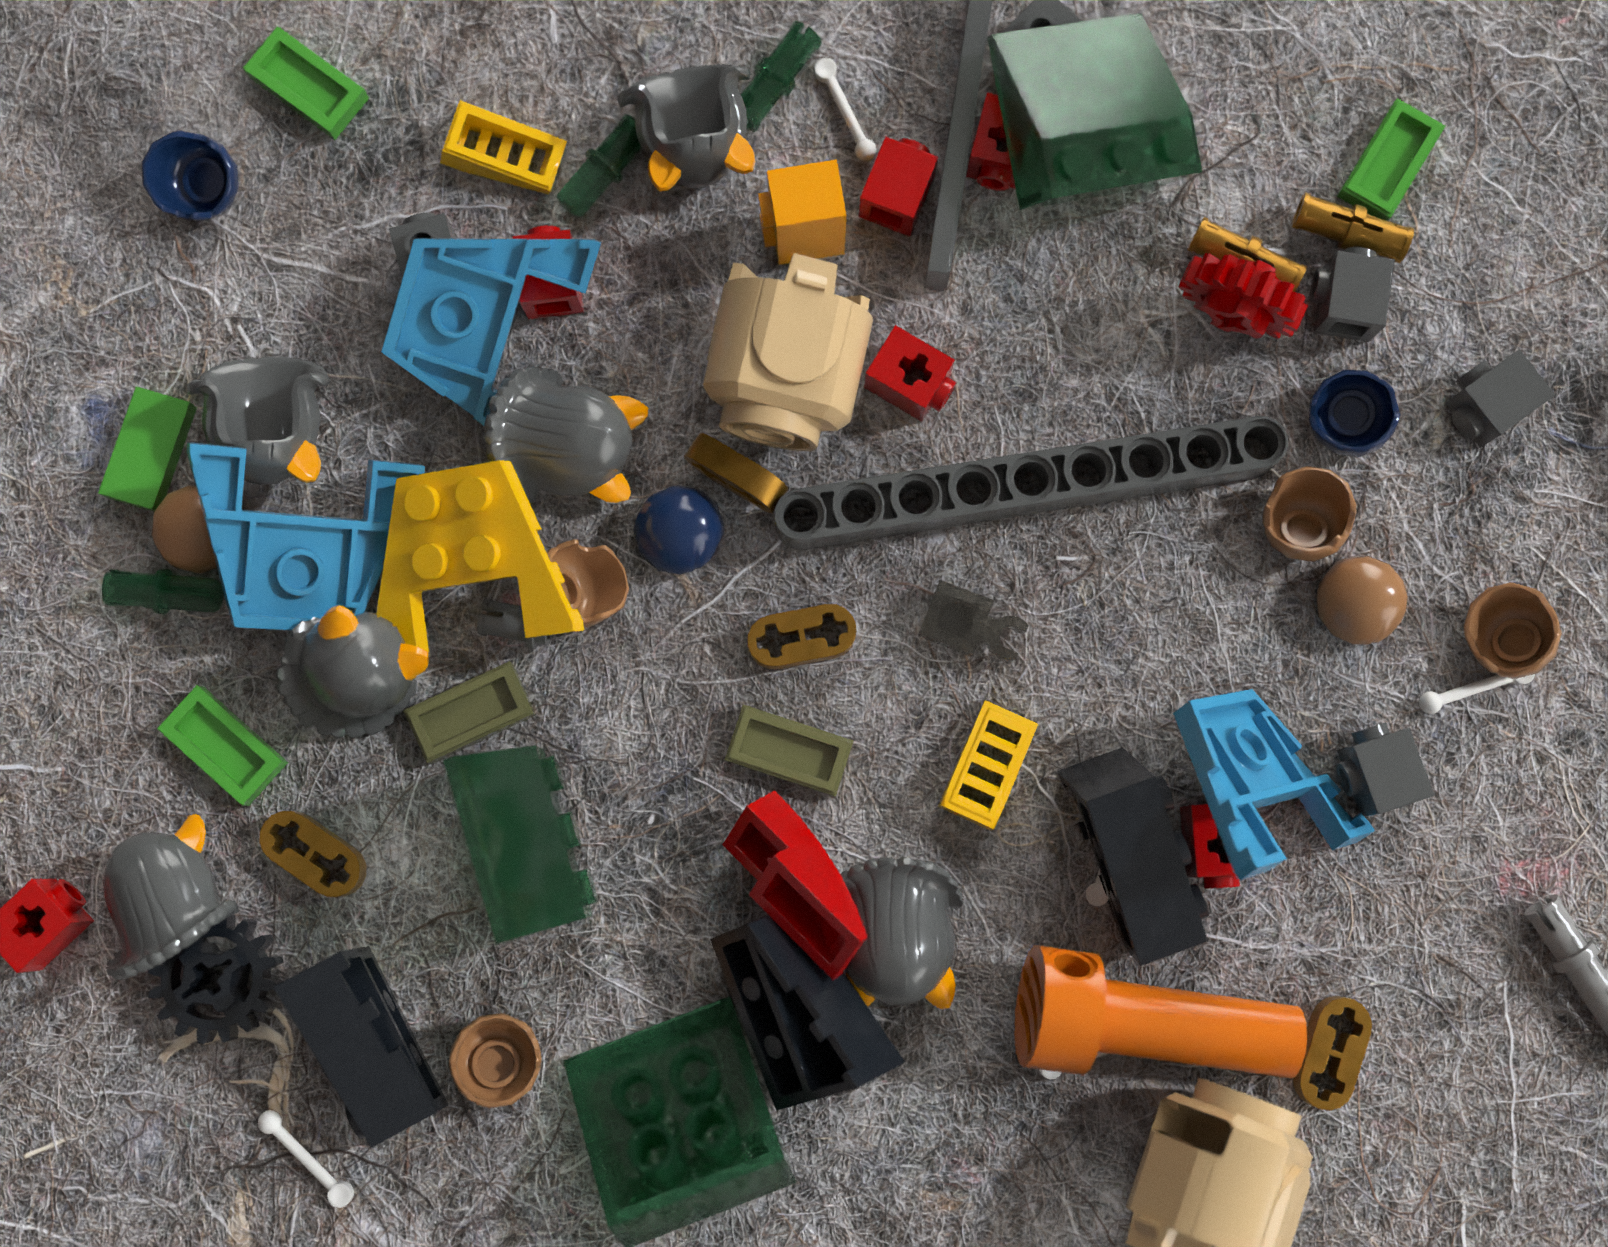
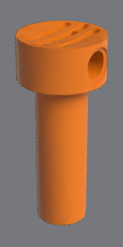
M1034 945L1027 954L1019 981L1015 1008L1014 1038L1018 1062L1027 1068L1085 1075L1092 1068L1098 1052L1292 1079L1299 1073L1304 1061L1307 1044V1025L1304 1013L1299 1006L1105 979L1104 965L1099 954Z

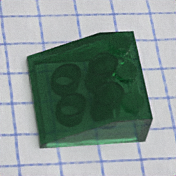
M1142 13L996 33L987 37L1019 210L1166 185L1202 172L1192 113Z
M534 745L458 755L443 759L496 945L527 938L593 917L590 905L598 902L597 893L589 869L586 868L579 871L573 848L581 845L580 835L572 812L563 814L556 791L564 789V781L555 755L546 757L544 749Z
M730 996L563 1060L609 1230L624 1247H634L797 1183L777 1121Z

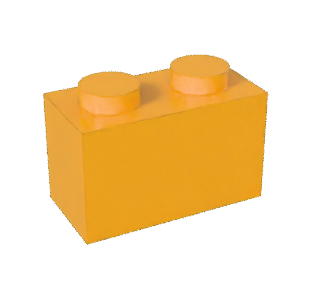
M837 159L767 170L768 192L758 193L760 222L765 248L776 247L778 265L790 263L794 253L815 259L845 254L847 215Z

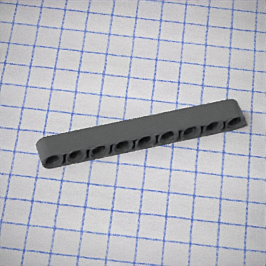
M1255 416L798 488L786 492L779 499L775 507V528L779 539L786 546L795 550H808L1251 480L1263 476L1285 456L1288 449V435L1285 428L1277 420L1268 416ZM1245 437H1255L1265 444L1267 449V458L1265 460L1255 459L1246 452L1244 447ZM1193 445L1204 448L1210 455L1211 467L1200 469L1194 466L1186 455L1187 447ZM1141 454L1148 457L1154 464L1155 476L1142 478L1136 475L1129 465V456ZM1078 463L1091 465L1098 473L1099 484L1093 487H1085L1078 484L1073 478L1072 466ZM1022 472L1035 474L1042 482L1043 492L1036 496L1022 494L1015 486L1014 476ZM975 481L985 489L987 500L978 505H969L959 498L956 488L962 482ZM908 490H919L929 498L930 508L921 514H911L901 507L899 497ZM863 499L872 506L874 515L864 523H853L845 518L841 509L849 500ZM795 508H807L816 515L817 522L809 531L795 532L790 530L785 524L786 515Z

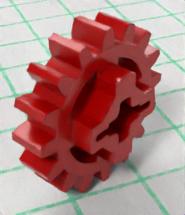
M1205 253L1203 258L1193 256L1178 286L1179 289L1184 291L1182 295L1184 299L1196 302L1194 308L1210 316L1212 319L1210 324L1225 332H1239L1255 339L1262 338L1264 333L1275 339H1279L1281 334L1292 337L1294 332H1297L1308 308V305L1304 303L1305 295L1293 292L1295 285L1279 280L1275 276L1276 268L1261 260L1254 262L1239 259L1231 254L1224 255L1222 260H1219L1210 253Z

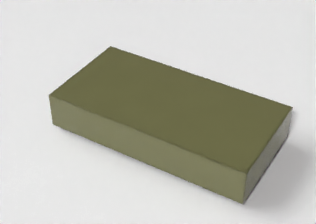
M510 661L404 710L428 764H433L536 716L518 673Z
M743 704L725 761L836 797L854 741Z

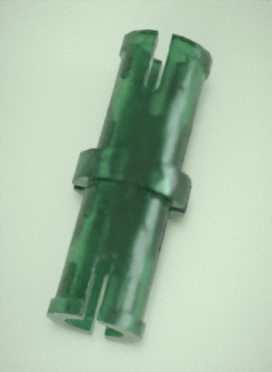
M794 21L791 24L789 31L769 57H761L754 66V69H756L755 76L741 93L746 107V119L749 121L746 129L749 131L757 132L760 124L782 95H790L796 87L795 77L814 52L822 45L820 37L809 26L804 34L801 33L804 23L800 21Z

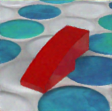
M774 790L745 807L722 845L757 880L749 896L834 980L842 974L867 939V934L853 898L824 847L800 816Z

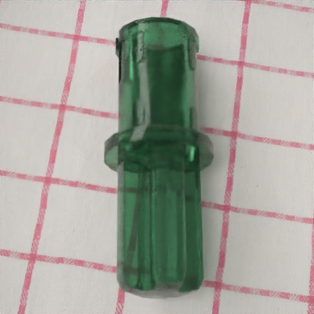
M624 114L621 121L596 150L589 148L585 152L587 160L557 193V200L567 212L578 218L584 216L612 182L618 184L622 181L621 172L641 149L636 135L634 117Z
M164 568L157 570L156 573L110 569V572H106L102 581V598L106 605L152 608L155 613L161 615L169 613L171 609L214 613L221 609L224 597L222 585L215 578L173 575L171 570Z

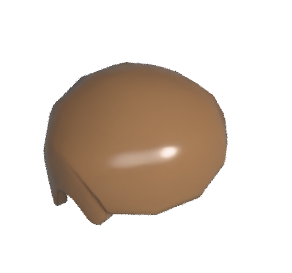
M1306 466L1287 472L1277 479L1274 489L1265 504L1262 517V525L1265 527L1264 535L1270 546L1287 558L1316 562L1338 552L1341 546L1344 545L1351 533L1355 520L1356 502L1349 483L1329 469Z
M188 485L169 493L154 511L152 537L156 548L162 557L177 569L199 574L216 569L217 566L196 485Z
M573 539L560 543L546 552L550 562H557L565 580L561 586L571 608L578 609L584 628L592 627L604 621L624 607L629 592L627 575L624 566L606 545L584 547L579 545L578 539Z
M1358 556L1341 559L1335 562L1318 585L1316 595L1318 617L1333 636L1348 643L1359 645L1378 643L1388 637L1398 627L1405 615L1408 595L1404 580L1390 564L1373 557Z
M1513 582L1487 588L1470 603L1464 623L1465 639L1479 664L1490 673H1496L1499 677L1511 679L1539 673L1556 657L1562 635L1557 614L1544 594L1535 588Z
M505 1013L480 1015L460 1030L451 1045L449 1067L459 1092L468 1101H473L479 1106L490 1109L513 1105L531 1091L541 1069L542 1057L538 1040L528 1024Z

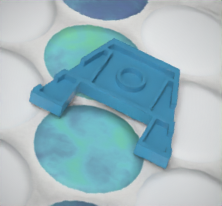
M414 239L381 352L441 396L448 397L473 415L476 421L485 426L486 415H489L491 412L489 407L491 397L497 393V389L493 385L526 276L531 275L586 293L601 241L595 239Z
M187 442L188 459L231 623L234 627L292 630L301 621H309L313 617L321 619L331 607L337 605L347 608L354 616L364 613L383 570L382 563L385 558L396 478L424 474V465L368 459L362 519L242 510L247 449L243 447Z
M1253 689L1189 700L1173 713L1232 868L1239 881L1268 872L1287 859L1257 812V808L1299 798L1332 851L1358 843L1375 831L1362 813L1351 818L1334 797L1340 793L1341 789L1327 773L1315 776L1295 753L1301 749L1302 745Z

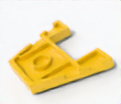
M498 460L396 478L376 615L392 622L393 626L399 630L405 644L414 645L429 652L422 601L423 591L514 577L518 578L525 638L584 631L583 620L578 609L571 608L561 586L565 580L557 562H550L537 533L541 530V527L511 461Z

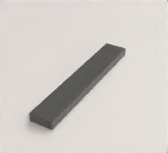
M969 0L925 278L924 288L944 291V288H947L992 0Z

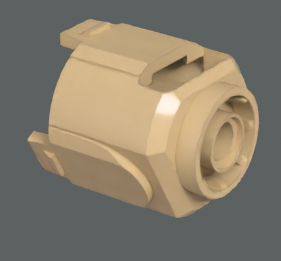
M794 253L783 281L757 277L746 265L733 263L729 279L723 287L707 355L708 364L703 382L704 389L709 397L723 407L719 427L723 431L740 439L768 447L792 451H813L818 447L821 431H838L851 422L873 317L868 312L869 298L862 295L842 297L834 294L838 264Z
M1198 1078L1192 1098L1175 1092L1161 1099L1126 1204V1208L1133 1211L1126 1244L1132 1247H1291L1310 1187L1309 1168L1313 1158L1305 1142L1295 1137L1302 1116L1202 1078Z

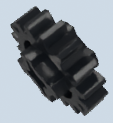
M233 914L224 921L213 925L205 935L181 952L164 961L163 964H159L147 971V973L153 976L161 977V986L150 990L148 996L149 998L156 999L164 997L167 1005L161 1009L157 1017L160 1021L177 1017L179 1021L176 1025L175 1035L179 1037L189 1035L197 1028V1042L199 1044L213 1042L218 1031V1035L224 1043L238 1039V1026L246 1032L260 1027L255 1012L269 1013L274 1011L276 1005L266 996L268 991L274 990V986L283 982L278 978L271 977V969L282 964L283 957L267 956L265 949L274 940L271 934L262 935L257 938L252 936L256 929L257 921L254 919H244L235 927L236 920L235 914ZM207 938H226L236 943L237 946L227 951H220L215 943H209ZM182 965H184V971H183V977H182V983H181V981H180V975H181ZM229 965L223 970L224 973L217 980L220 987L202 990L210 984L209 980L215 975L212 967ZM252 968L253 978L251 989L249 991L247 985L250 969ZM212 1004L217 1013L223 1012L226 1017L207 1016L195 1008L199 1005Z

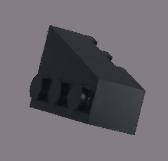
M1123 747L1059 770L1058 774L1063 787H1068L1076 796L1083 821L1077 824L1083 839H1090L1101 873L1098 876L1106 896L1108 894L1109 899L1107 903L1123 945L1137 963L1142 966L1207 942V936L1201 920L1209 917L1208 908L1199 887L1195 883L1191 885L1189 883L1184 866L1192 863L1191 854L1182 833L1179 830L1173 831L1167 811L1174 809V801L1163 776H1155Z
M769 915L710 938L776 1111L857 1089L905 1063L845 973L842 972L839 977L832 980Z
M370 946L339 951L273 987L320 1063L325 1075L345 1104L346 1117L352 1130L360 1139L365 1137L371 1148L449 1105Z

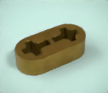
M699 433L684 455L685 460L702 474L768 513H773L779 499L788 491L785 483L770 471L705 433Z
M824 604L771 614L758 619L751 626L748 633V649L752 658L760 666L767 669H782L835 659L845 655L852 648L856 639V623L852 614L846 608L837 604ZM833 617L836 625H845L847 628L846 633L839 635L838 645L834 647H828L825 638L820 637L806 640L804 632L822 628V618ZM770 627H777V632L780 636L799 635L800 641L783 645L781 648L782 656L777 658H771L768 649H758L757 641H762L766 638L765 629Z
M280 811L271 815L264 822L260 830L259 839L263 853L271 861L317 893L326 897H345L355 893L362 886L367 871L363 855L355 847L310 816L301 812ZM298 824L300 828L297 830L296 836L310 847L308 852L305 853L297 848H286L282 851L280 847L283 843V838L277 834L281 826L292 828ZM320 854L330 860H340L345 856L347 862L345 863L344 870L350 874L348 881H334L330 885L327 880L331 872L316 861Z
M1340 996L1324 998L1315 1006L1308 1023L1306 1053L1299 1073L1293 1077V1084L1296 1093L1303 1101L1321 1110H1335L1341 1108L1349 1101L1369 1043L1372 1030L1369 1012L1354 999ZM1345 1007L1347 1008L1346 1018L1354 1022V1029L1351 1034L1342 1032L1339 1035L1335 1050H1333L1332 1046L1336 1030L1327 1025L1330 1014L1341 1015ZM1329 1055L1333 1057L1328 1074L1337 1080L1334 1091L1324 1089L1320 1098H1318V1087L1309 1083L1312 1072L1323 1073Z

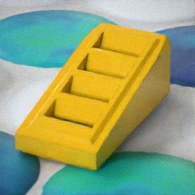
M459 100L442 149L440 163L459 171L549 195L567 141ZM469 130L480 133L475 150L464 147ZM491 136L502 139L496 158L485 155ZM513 142L524 145L517 166L507 163ZM535 148L546 151L539 174L528 171Z
M985 700L937 807L990 831L994 830L1038 723ZM989 720L1019 733L1016 744L985 731ZM982 742L1011 755L1007 765L976 752L979 743ZM971 763L1000 775L1001 779L998 785H993L967 773ZM962 784L991 796L992 799L989 806L986 807L959 795Z

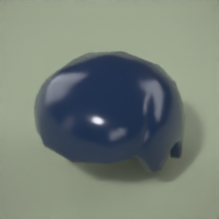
M173 131L152 142L142 161V185L154 205L161 211L184 219L208 221L212 217H219L231 207L239 190L238 169L236 163L222 144L202 134Z
M1343 370L1324 379L1309 403V423L1312 433L1320 444L1339 456L1361 457L1379 450L1395 433L1401 415L1393 387L1385 380H1381L1378 376L1365 370Z
M676 485L652 494L643 503L637 514L633 531L641 557L658 571L682 575L702 568L711 560L724 535V522L717 503L702 490Z

